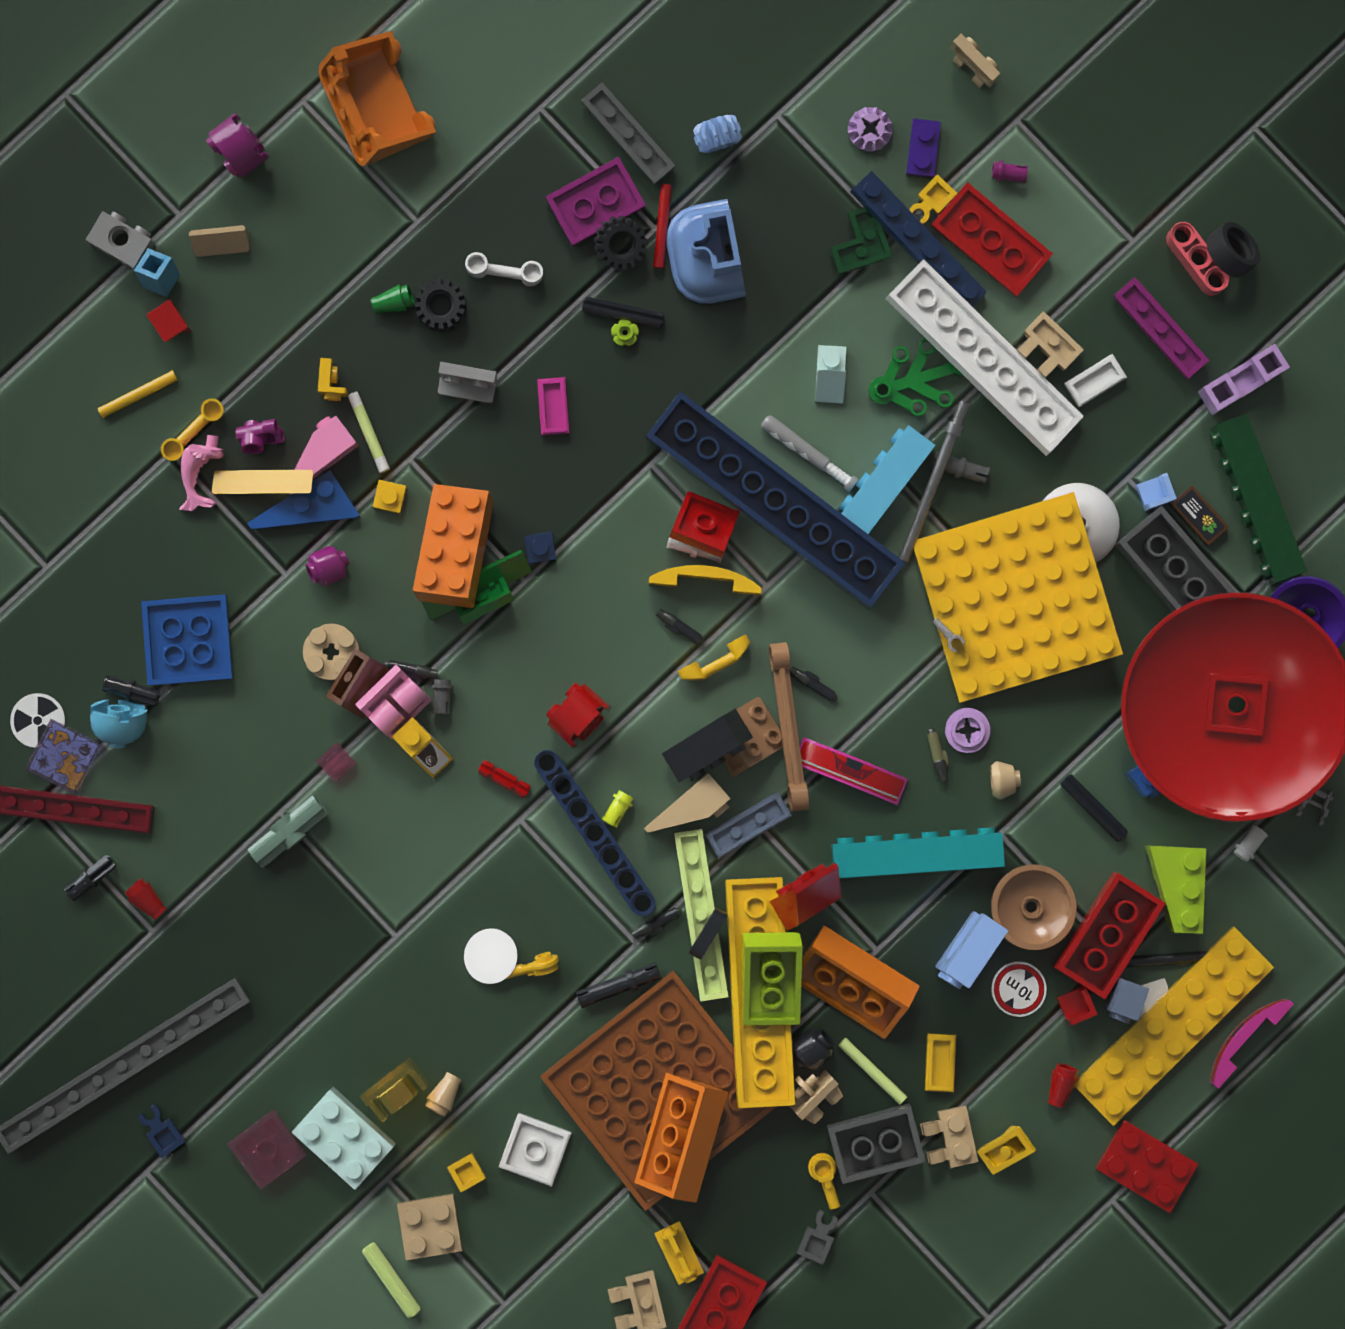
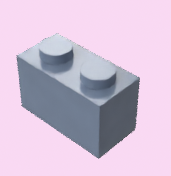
M1118 978L1108 994L1103 1008L1110 1011L1109 1017L1128 1024L1130 1019L1138 1021L1149 988Z

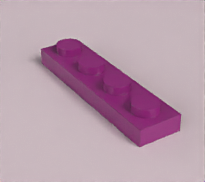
M1136 277L1113 296L1116 302L1186 380L1209 361Z

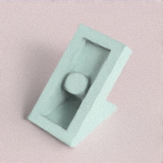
M818 345L815 402L843 404L846 379V347Z

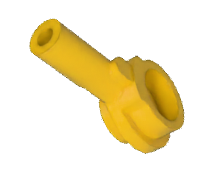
M551 952L541 953L535 956V961L532 963L516 965L506 979L524 974L528 976L550 974L559 968L557 964L559 961L558 956L551 955Z
M817 1153L809 1160L808 1171L811 1177L821 1182L829 1209H836L840 1207L832 1181L836 1172V1162L829 1154Z

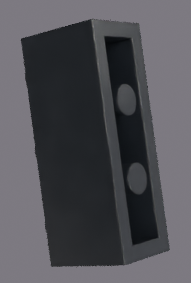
M735 708L663 752L662 755L678 782L688 777L692 782L706 773L703 769L709 765L711 769H714L725 762L724 755L730 753L733 757L745 750L746 746L744 743L752 739L753 736Z

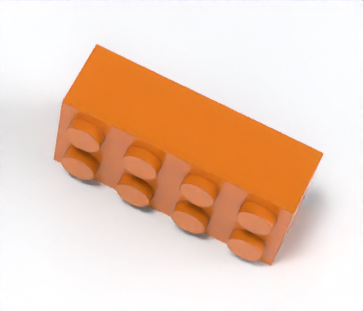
M438 484L433 485L413 586V592L418 601L474 608L494 505L489 491Z

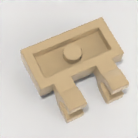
M960 34L951 45V49L956 53L952 61L959 68L966 63L976 73L972 81L979 88L984 83L990 88L999 78L998 65L992 58H985L978 51L979 46L972 38H965Z
M1043 311L1023 332L1028 340L1017 351L1026 358L1038 347L1048 357L1037 369L1046 378L1056 366L1064 371L1084 349Z
M965 1105L937 1111L939 1120L920 1123L921 1134L925 1137L942 1132L945 1148L925 1151L928 1163L932 1165L948 1160L949 1167L953 1168L978 1162L968 1111Z
M653 1270L625 1277L627 1286L607 1289L611 1303L629 1298L631 1300L634 1313L614 1317L617 1329H628L637 1326V1329H662L667 1327Z

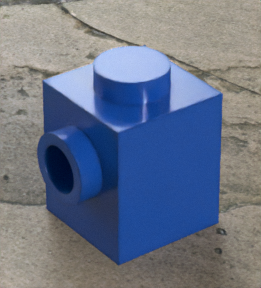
M1138 765L1125 773L1140 797L1149 795L1152 799L1161 793L1145 777Z

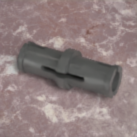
M936 451L934 455V459L936 460L940 453L939 451ZM950 456L944 472L954 474V477L958 479L964 477L985 485L986 476L976 473L988 475L990 467L968 462L965 457L958 459ZM933 460V462H932V465H931V468H932V469L934 468V465H935V463H936L935 460Z

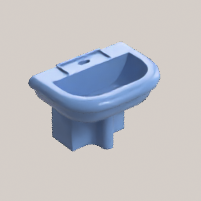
M724 199L693 205L681 210L670 222L666 243L672 276L677 289L687 299L697 303H716L746 297L741 261L728 200ZM726 245L731 246L732 253L730 255L726 253Z

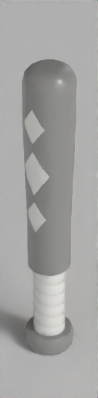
M769 415L762 422L761 428L763 431L810 462L820 471L824 470L842 483L847 492H850L859 479L853 475L851 477L830 462L828 457L775 417Z

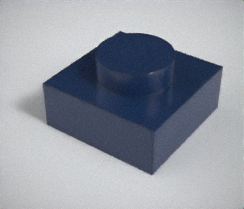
M552 531L524 536L528 564L556 560Z

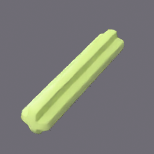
M373 1242L367 1245L362 1250L363 1255L407 1318L414 1317L420 1312V1306L376 1243Z

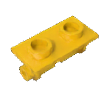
M680 1221L654 1233L678 1285L684 1282H692L697 1279V1276L704 1273Z

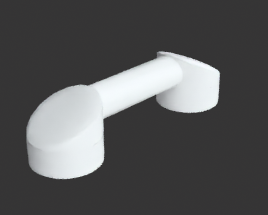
M479 252L471 253L465 261L467 272L474 278H483L486 275L522 280L526 286H535L543 278V268L536 261H528L521 268L489 264L485 255Z

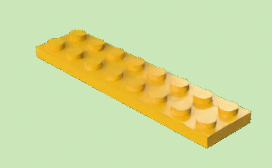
M782 877L725 880L737 1108L795 1105L791 1025H743L742 933L785 932L783 923L769 902L778 896L776 891L783 887Z
M1232 926L1208 950L1202 959L1175 982L1138 1021L1079 1077L1075 1088L1114 1126L1274 967Z

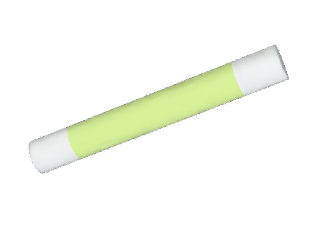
M351 393L348 395L349 401L379 473L386 472L390 469L359 393Z

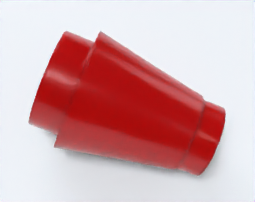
M142 878L137 880L124 893L129 898L127 901L148 916H151L154 920L166 910V907L149 881L145 882Z
M1057 1063L1056 1068L1052 1069L1049 1104L1064 1108L1079 1080L1077 1076L1078 1069L1062 1063Z

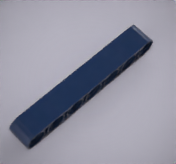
M551 750L539 752L535 757L534 765L552 794L631 910L639 916L649 915L655 907L653 894L559 756ZM544 755H551L555 759V766L550 771H544L540 767L539 761ZM561 778H566L571 783V789L567 794H559L556 791L555 784ZM577 801H582L587 806V813L581 818L575 817L571 812L572 805ZM591 825H599L602 828L603 836L600 840L592 841L588 838L587 830ZM614 848L618 851L619 859L615 864H607L603 860V853L606 849ZM628 871L634 875L635 883L632 887L625 888L620 885L619 876L621 873ZM640 895H646L651 900V906L646 911H640L634 905L635 899Z

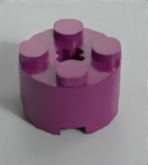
M235 112L210 131V137L206 141L215 153L223 154L227 159L223 164L233 176H242L244 178L270 158V155L265 151L261 153L260 150L264 146L248 125L244 126L241 122H237L241 117Z

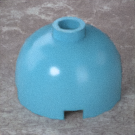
M118 699L119 705H109V700L95 702L91 705L90 712L91 729L94 735L101 741L109 743L111 748H124L126 744L133 743L145 731L147 722V709L145 710V705Z

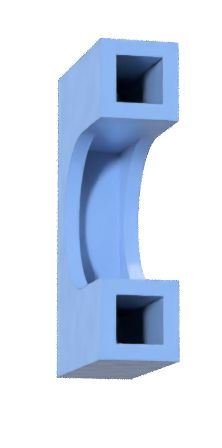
M972 911L935 967L940 970L938 976L958 989L962 985L970 988L1008 930L985 914H978Z

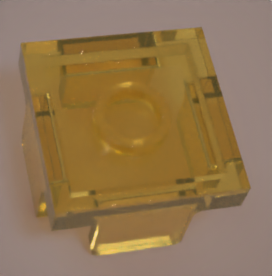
M410 1057L360 1096L366 1106H370L381 1122L389 1116L377 1102L376 1098H379L389 1112L394 1114L418 1094V1090L409 1080L407 1074L413 1077L422 1090L429 1086Z

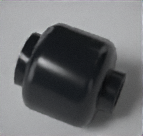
M808 1029L793 1042V1060L800 1068L806 1067L809 1070L815 1071L833 1057V1047H835V1044L823 1029Z

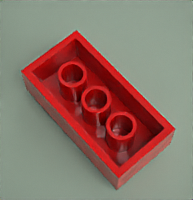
M1112 872L1053 968L1087 988L1098 997L1106 999L1166 903L1120 873Z

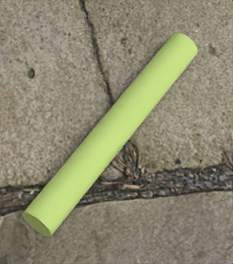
M847 1038L840 1042L838 1046L899 1105L907 1098Z

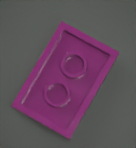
M619 157L545 197L572 247L596 235L597 228L603 226L601 224L603 221H610V217L619 218V216H624L627 218L646 208L642 197Z

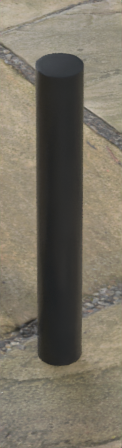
M1208 951L1132 956L1126 968L1197 963Z

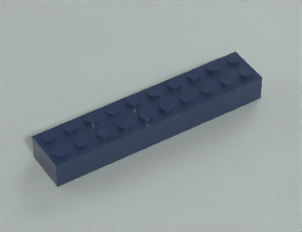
M681 391L646 435V440L868 610L905 564L903 560Z

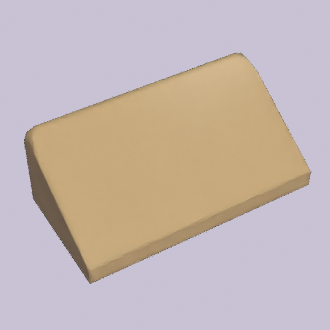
M244 225L192 230L189 232L191 245L196 257L250 251L249 232Z

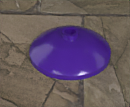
M1297 577L1280 585L1271 595V598L1290 604L1307 614L1305 611L1307 608L1314 609L1315 614L1308 616L1321 626L1337 648L1345 641V596L1332 583L1317 577Z

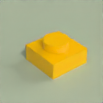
M379 480L373 508L401 514L407 486Z
M473 1152L447 1167L460 1192L486 1179Z

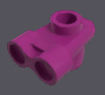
M276 419L264 420L262 423L250 420L245 422L243 427L236 428V439L241 444V450L246 454H259L263 452L264 444L271 443L272 445L284 443L285 441L284 431L282 428H279Z

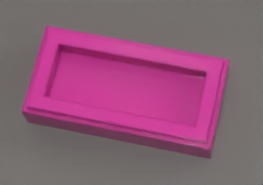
M565 377L537 379L541 436L569 434Z

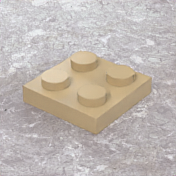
M454 1193L397 1203L406 1260L461 1252L463 1250Z

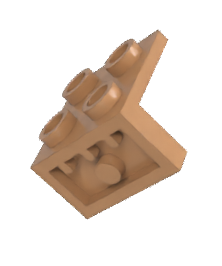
M756 697L736 709L753 738L745 742L746 749L732 757L730 753L724 755L726 761L723 763L732 778L783 747L781 731L760 697Z

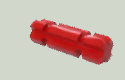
M487 760L482 762L478 769L479 774L486 778H492L491 781L509 791H515L514 794L521 798H525L531 789L528 783L522 780L521 782L518 781L517 777L499 767L495 768V765Z

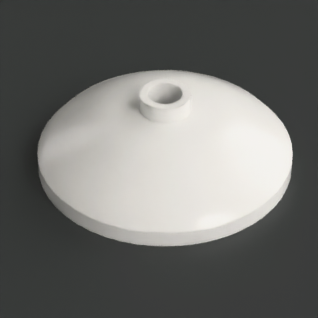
M1071 483L1058 487L1048 494L1043 501L1075 492L1095 562L1100 561L1112 550L1119 534V516L1114 503L1103 491L1088 484Z

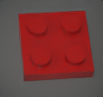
M687 491L669 537L722 558L740 511Z

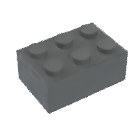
M909 1104L826 1125L842 1184L926 1162L913 1112Z

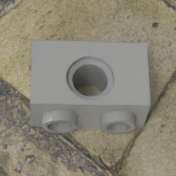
M102 211L85 240L91 246L134 270L147 249H153L155 243L149 238L151 233L140 226H136L135 229L125 224L127 219L115 212L109 215ZM128 234V241L125 245H116L118 235Z

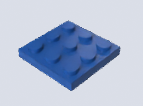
M226 594L141 601L148 686L233 679Z

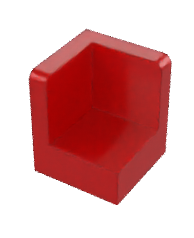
M170 299L146 314L164 342L170 341L183 331L187 334L192 331Z
M1085 987L1077 988L1056 997L1067 1024L1071 1026L1098 1015Z

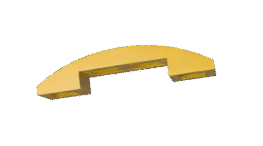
M706 565L674 567L649 577V585L677 587V578L679 576L733 582L732 593L760 596L762 589L743 575L727 569Z

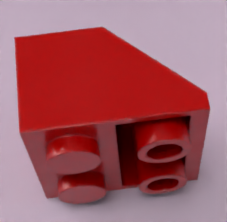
M836 862L828 867L822 863L776 891L778 896L769 902L787 931L800 925L841 898L839 867Z

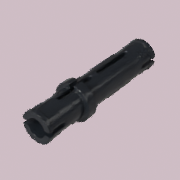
M656 962L633 971L631 969L626 970L625 974L576 991L581 1008L629 990L637 991L640 986L662 979Z

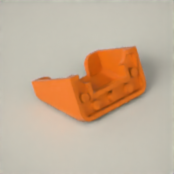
M392 31L333 47L319 65L320 81L357 163L361 166L372 164L431 138L436 133L433 118L424 111L416 113L395 64L401 55V46L394 38Z

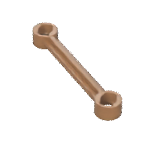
M786 642L769 644V660L774 677L788 781L787 795L791 812L808 810L809 797L807 786L804 782L790 677L789 649Z

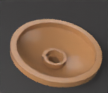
M1025 865L1013 869L999 881L992 896L991 913L993 920L1008 930L1004 936L1007 941L1023 949L1041 950L1057 944L1071 930L1076 917V899L1072 887L1060 873L1046 866ZM1028 902L1035 904V910L1031 913L1026 910Z

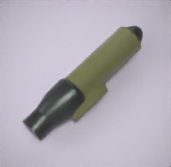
M930 727L927 738L933 758V765L939 781L949 780L947 775V766H949L947 753L941 748L938 732Z

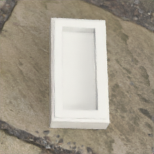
M1113 354L1067 381L1064 386L1079 408L1125 380L1127 376Z

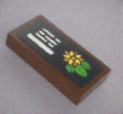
M1192 485L1170 504L1206 546H1209L1229 528Z

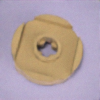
M324 624L313 629L306 638L303 645V658L307 668L316 676L325 680H336L353 650L356 648L360 651V647L354 634L347 628L338 624ZM330 644H335V649L339 650V655H334L333 660H328V655L324 654V649L329 648Z

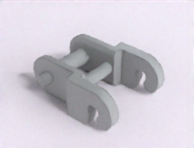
M1317 790L1314 794L1325 799L1323 804L1311 800L1312 795L1299 804L1296 815L1300 817L1302 809L1305 808L1306 804H1312L1321 808L1322 813L1318 820V825L1322 826L1324 818L1327 817L1330 811L1327 809L1329 801H1332L1334 798L1332 797L1333 792L1325 793Z

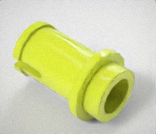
M621 790L617 794H613L615 798L602 817V820L618 828L629 806H633L632 801L634 799Z

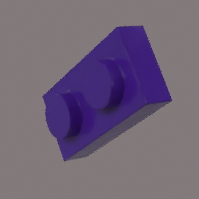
M913 118L906 176L934 178L940 121Z

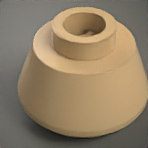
M999 761L994 762L990 766L993 796L1002 800L1016 793V787H1021L1020 771H1014L1013 765Z

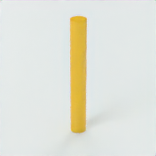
M172 370L99 407L98 411L101 417L105 418L178 381Z

